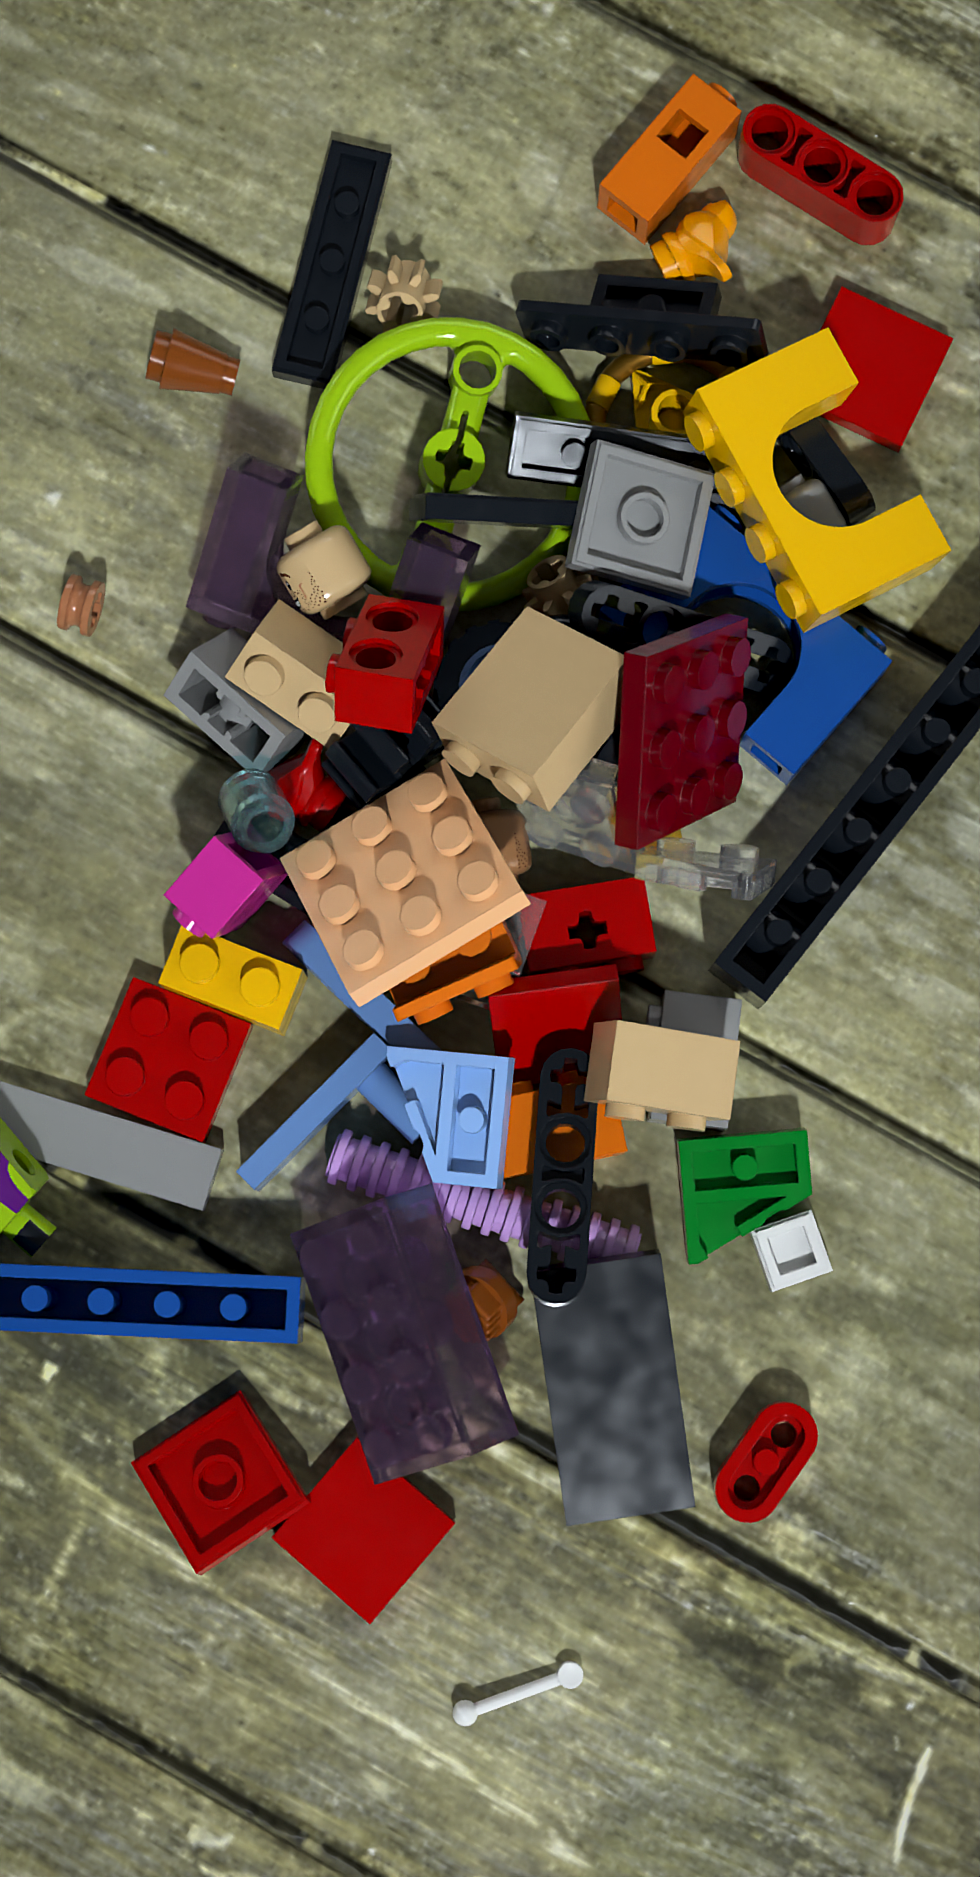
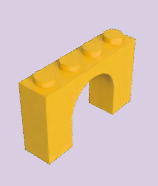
M828 327L698 388L683 410L685 416L684 427L691 444L696 450L705 452L715 470L714 481L721 499L727 506L735 507L746 527L745 539L751 554L758 562H765L777 584L775 593L781 609L790 619L797 620L803 633L931 570L951 551L921 494L860 524L833 527L819 524L804 517L788 503L781 493L773 471V450L777 437L842 405L859 383Z

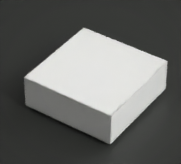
M807 1210L758 1227L749 1233L770 1292L833 1271L812 1210Z

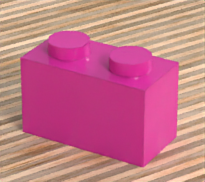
M243 829L213 836L165 892L164 896L176 906L172 914L184 928L198 937H203L206 933L211 939L243 928L288 874L283 864Z

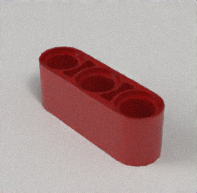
M763 104L754 108L746 116L737 149V161L741 170L747 176L853 242L861 245H875L884 241L891 234L904 201L903 188L899 180L892 173L780 105ZM759 136H770L775 138L781 147L775 150H765L756 145L753 139ZM810 168H822L832 175L833 180L827 183H818L809 178L805 171ZM874 200L883 206L886 213L869 215L860 209L857 202Z

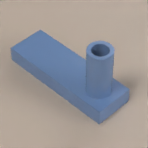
M373 1033L236 1172L254 1190L260 1192L358 1092L413 1144L420 1138V1134L413 1129L404 1105L408 1101L399 1077L386 1065L388 1063L386 1056L387 1045Z

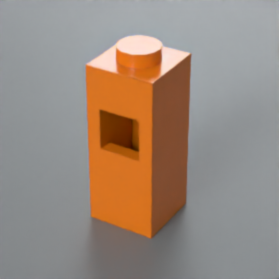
M693 73L599 185L597 208L645 245L735 139L742 111L737 107L733 96L719 84L713 82L707 84Z

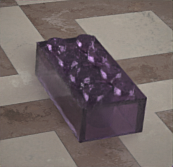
M432 1183L381 1198L290 1234L375 1485L472 1456L519 1435Z

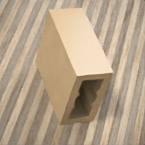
M527 606L432 721L445 747L442 750L443 757L452 767L466 776L472 777L477 772L490 779L497 790L511 801L523 804L525 800H528L550 812L621 723L624 655Z

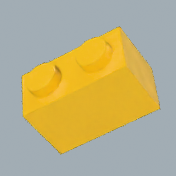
M181 925L158 983L165 990L285 1036L308 977L301 968L220 937L211 939L206 933L203 937H198Z

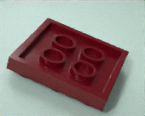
M725 613L624 652L614 845L639 850L736 802V796L739 793L743 779L742 767L739 764L740 735L744 730L747 719V709L743 702L744 673L748 668L751 658V646L747 640V617Z

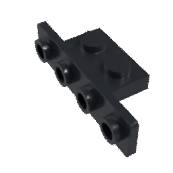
M598 274L590 305L519 300L515 312L525 339L546 351L555 352L563 349L596 351L599 354L610 357L633 354L655 356L669 362H677L683 359L714 361L728 367H740L744 364H751L768 356L769 353L762 322L759 319L718 315L722 296L719 284L713 282Z

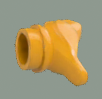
M715 201L707 204L701 211L686 215L678 224L675 232L661 234L662 240L649 247L664 279L695 281L697 277L708 276L710 278L716 277L718 280L726 282L732 278V273L726 262L729 239L737 227L735 212L728 201Z

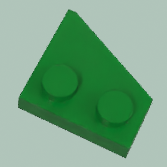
M805 1128L676 1138L686 1261L689 1265L701 1263L709 1258L708 1254L740 1235L742 1237L763 1225L767 1218L781 1210H788L812 1195L808 1134Z

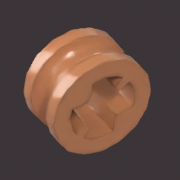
M72 574L69 577L58 608L57 626L59 629L67 631L71 626H77L80 628L81 635L92 636L103 609L105 599L104 582L96 580L92 585H86L83 583V578L80 575Z

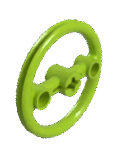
M463 317L428 318L405 323L379 334L356 350L334 373L319 398L309 426L305 450L306 486L313 514L322 530L324 531L334 525H341L346 527L351 533L372 571L371 577L366 584L387 597L445 606L444 612L472 611L495 606L521 595L522 590L529 587L527 585V576L535 565L551 556L567 555L572 529L551 528L539 546L528 557L511 569L482 580L468 583H453L449 580L448 573L454 559V547L451 537L455 523L417 521L414 533L408 537L401 551L400 561L397 565H389L375 555L360 540L348 523L338 500L333 479V449L336 431L344 410L356 391L371 375L391 361L419 350L433 347L451 348L454 352L448 380L451 394L440 432L429 439L418 463V476L422 486L425 488L424 493H441L446 476H444V464L438 461L444 460L447 453L451 451L458 435L461 417H465V425L456 452L459 455L458 465L465 469H460L455 478L451 480L446 489V493L468 494L477 484L485 468V454L481 443L478 441V436L488 399L497 388L505 366L512 365L524 373L544 394L553 407L556 416L590 421L578 392L562 369L540 348L517 333L489 322ZM477 361L485 365L489 370L491 383L483 388H473L461 379L459 367L463 363ZM567 486L564 500L579 501L581 488ZM422 540L437 544L443 554V565L433 571L417 567L410 555L411 546Z

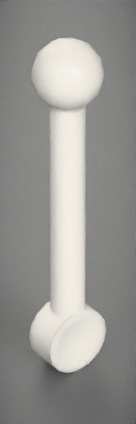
M565 1661L560 1664L557 1672L474 1703L469 1700H461L453 1707V1719L460 1726H470L476 1721L478 1715L562 1685L568 1689L576 1688L583 1680V1670L576 1662Z

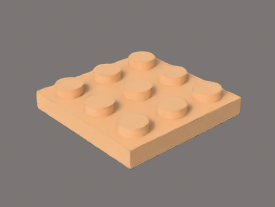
M445 758L279 858L348 994L358 1007L363 1006L531 905Z

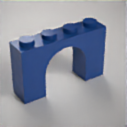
M717 504L712 508L709 507L691 597L680 600L627 584H622L620 587L691 610H695L703 604L718 599H745L765 607L781 621L793 645L794 669L792 678L745 732L740 742V747L787 786L884 675L892 660L884 654L887 648L877 635L861 625L854 629L840 616L803 633L797 620L790 619L781 609L775 593L777 584L765 562H758L751 554L745 536L740 533L743 530L741 523L731 512ZM604 604L599 610L598 619H606L623 625L624 617L627 613ZM662 611L653 613L644 623L643 637L646 643L665 637L668 630V621Z

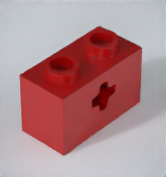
M644 876L526 894L531 905L517 912L528 976L616 964L618 976L643 971V960L653 959L657 952ZM581 919H589L592 929H603L604 934L597 936L594 948L584 949L581 939L569 938V934L577 931L578 923Z

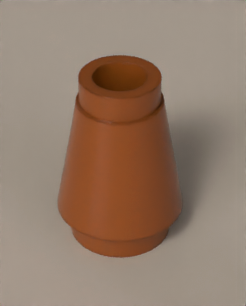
M176 328L173 329L172 334L157 330L145 379L159 382V389L213 394L223 393L232 396L241 359L230 357L229 354Z

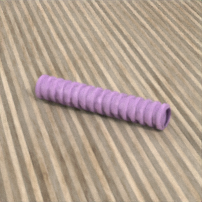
M344 1129L342 1134L339 1133L326 1169L327 1183L336 1185L338 1180L347 1183V1190L354 1192L358 1186L366 1189L365 1195L374 1198L376 1193L385 1195L384 1202L393 1204L395 1199L404 1202V1209L412 1211L415 1205L424 1208L423 1215L431 1217L433 1212L443 1215V1222L451 1223L452 1218L462 1221L461 1228L469 1230L472 1224L481 1227L480 1234L489 1236L490 1231L500 1234V1241L507 1243L511 1237L520 1240L519 1247L527 1249L532 1197L524 1195L525 1188L517 1186L515 1191L505 1189L506 1182L504 1181L503 1189L433 1183L423 1154L420 1155L418 1160L410 1157V1150L402 1148L400 1153L391 1151L390 1143L382 1142L379 1147L372 1144V1137L364 1135L361 1140L353 1138V1131ZM555 1199L553 1204L543 1202L541 1211L545 1221L551 1226L565 1228L574 1224L579 1218L580 1206L574 1205L571 1211L562 1208V1200ZM592 1213L590 1217L588 1259L637 1252L642 1236L639 1233L640 1226L632 1224L629 1229L620 1227L621 1220L612 1218L611 1222L608 1223L601 1220V1213ZM540 1235L538 1236L537 1246L552 1245L551 1251L558 1253L557 1260L564 1262L565 1246L578 1250L580 1240L579 1238L556 1241Z

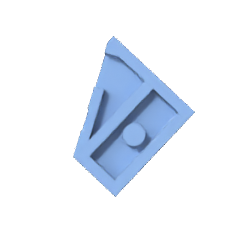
M387 1046L386 1056L390 1067H395L408 1101L404 1105L413 1129L420 1134L423 1142L422 1154L432 1182L503 1189L515 1058Z

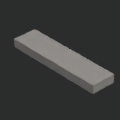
M0 1081V1117L36 1160L205 1211L224 1152L223 1149Z

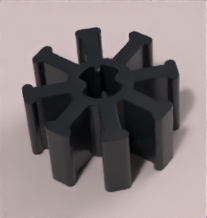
M428 694L412 734L352 724L356 731L334 742L325 752L328 759L323 761L321 766L354 806L360 810L426 770L424 765L442 755V750L445 747L432 724V721L442 709Z

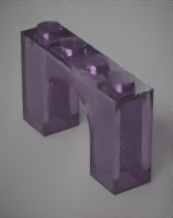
M244 453L227 467L186 608L202 613L203 619L215 627L227 630L239 628L253 634L278 599H280L343 643L345 627L350 617L333 615L324 620L320 612L316 614L302 613L276 569L278 560L284 555V539L304 475L248 453ZM422 522L407 539L388 597L445 606L444 654L481 545Z

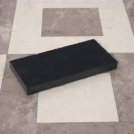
M659 1249L588 1259L584 1289L575 1301L566 1306L552 1307L544 1305L534 1298L566 1526L696 1507L661 1253ZM564 1263L551 1264L549 1269L538 1270L537 1279L548 1282L550 1293L559 1294L562 1293L564 1283L575 1282L576 1275L575 1272L565 1270Z

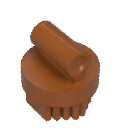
M485 1259L478 1266L464 1268L448 1283L446 1291L439 1297L441 1303L439 1304L440 1311L438 1314L440 1317L438 1322L460 1345L464 1343L467 1345L471 1343L473 1345H485L490 1339L501 1335L514 1322L517 1316V1307L525 1299Z

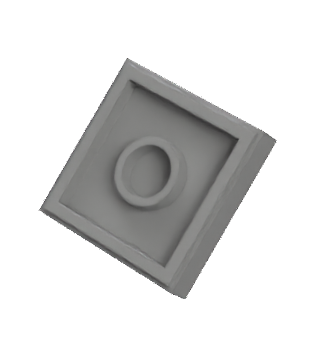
M597 439L590 444L565 567L680 600L691 597L715 482L714 473Z

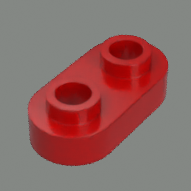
M777 1401L766 1405L756 1414L719 1467L714 1478V1497L725 1514L739 1522L753 1523L763 1520L774 1511L816 1449L818 1430L810 1413L797 1404ZM779 1422H789L794 1429L793 1440L786 1446L775 1445L771 1438L772 1428ZM749 1475L756 1480L757 1491L750 1499H739L734 1493V1484L739 1477Z

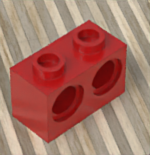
M373 594L368 595L358 618L350 617L347 621L341 654L333 653L327 666L325 688L327 693L335 694V721L412 734L443 660L445 606Z

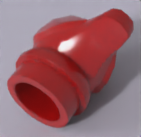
M314 738L310 741L305 753L276 765L258 779H255L248 772L239 785V795L252 807L264 808L271 816L279 819L296 816L302 826L306 827L309 824L319 832H322L346 798L344 792L328 774H325L321 766V752L324 745Z

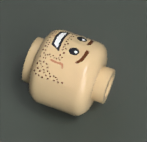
M315 520L284 539L290 551L280 557L276 569L302 613L316 614L320 612L323 619L326 620L368 595L363 586L369 581L372 571L346 527L334 525L323 531L318 521Z

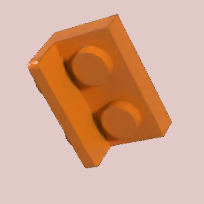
M505 920L389 989L396 1004L392 1011L397 1022L414 1015L417 1024L421 1025L452 1011L454 1007L450 1001L451 998L474 989L477 998L480 999L513 984L514 981L510 972L517 970L523 960Z

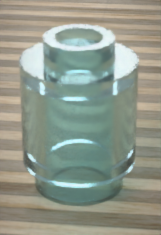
M245 769L230 776L222 785L218 796L219 810L235 841L242 848L256 853H271L287 843L294 829L295 815L278 782L272 775L259 769Z

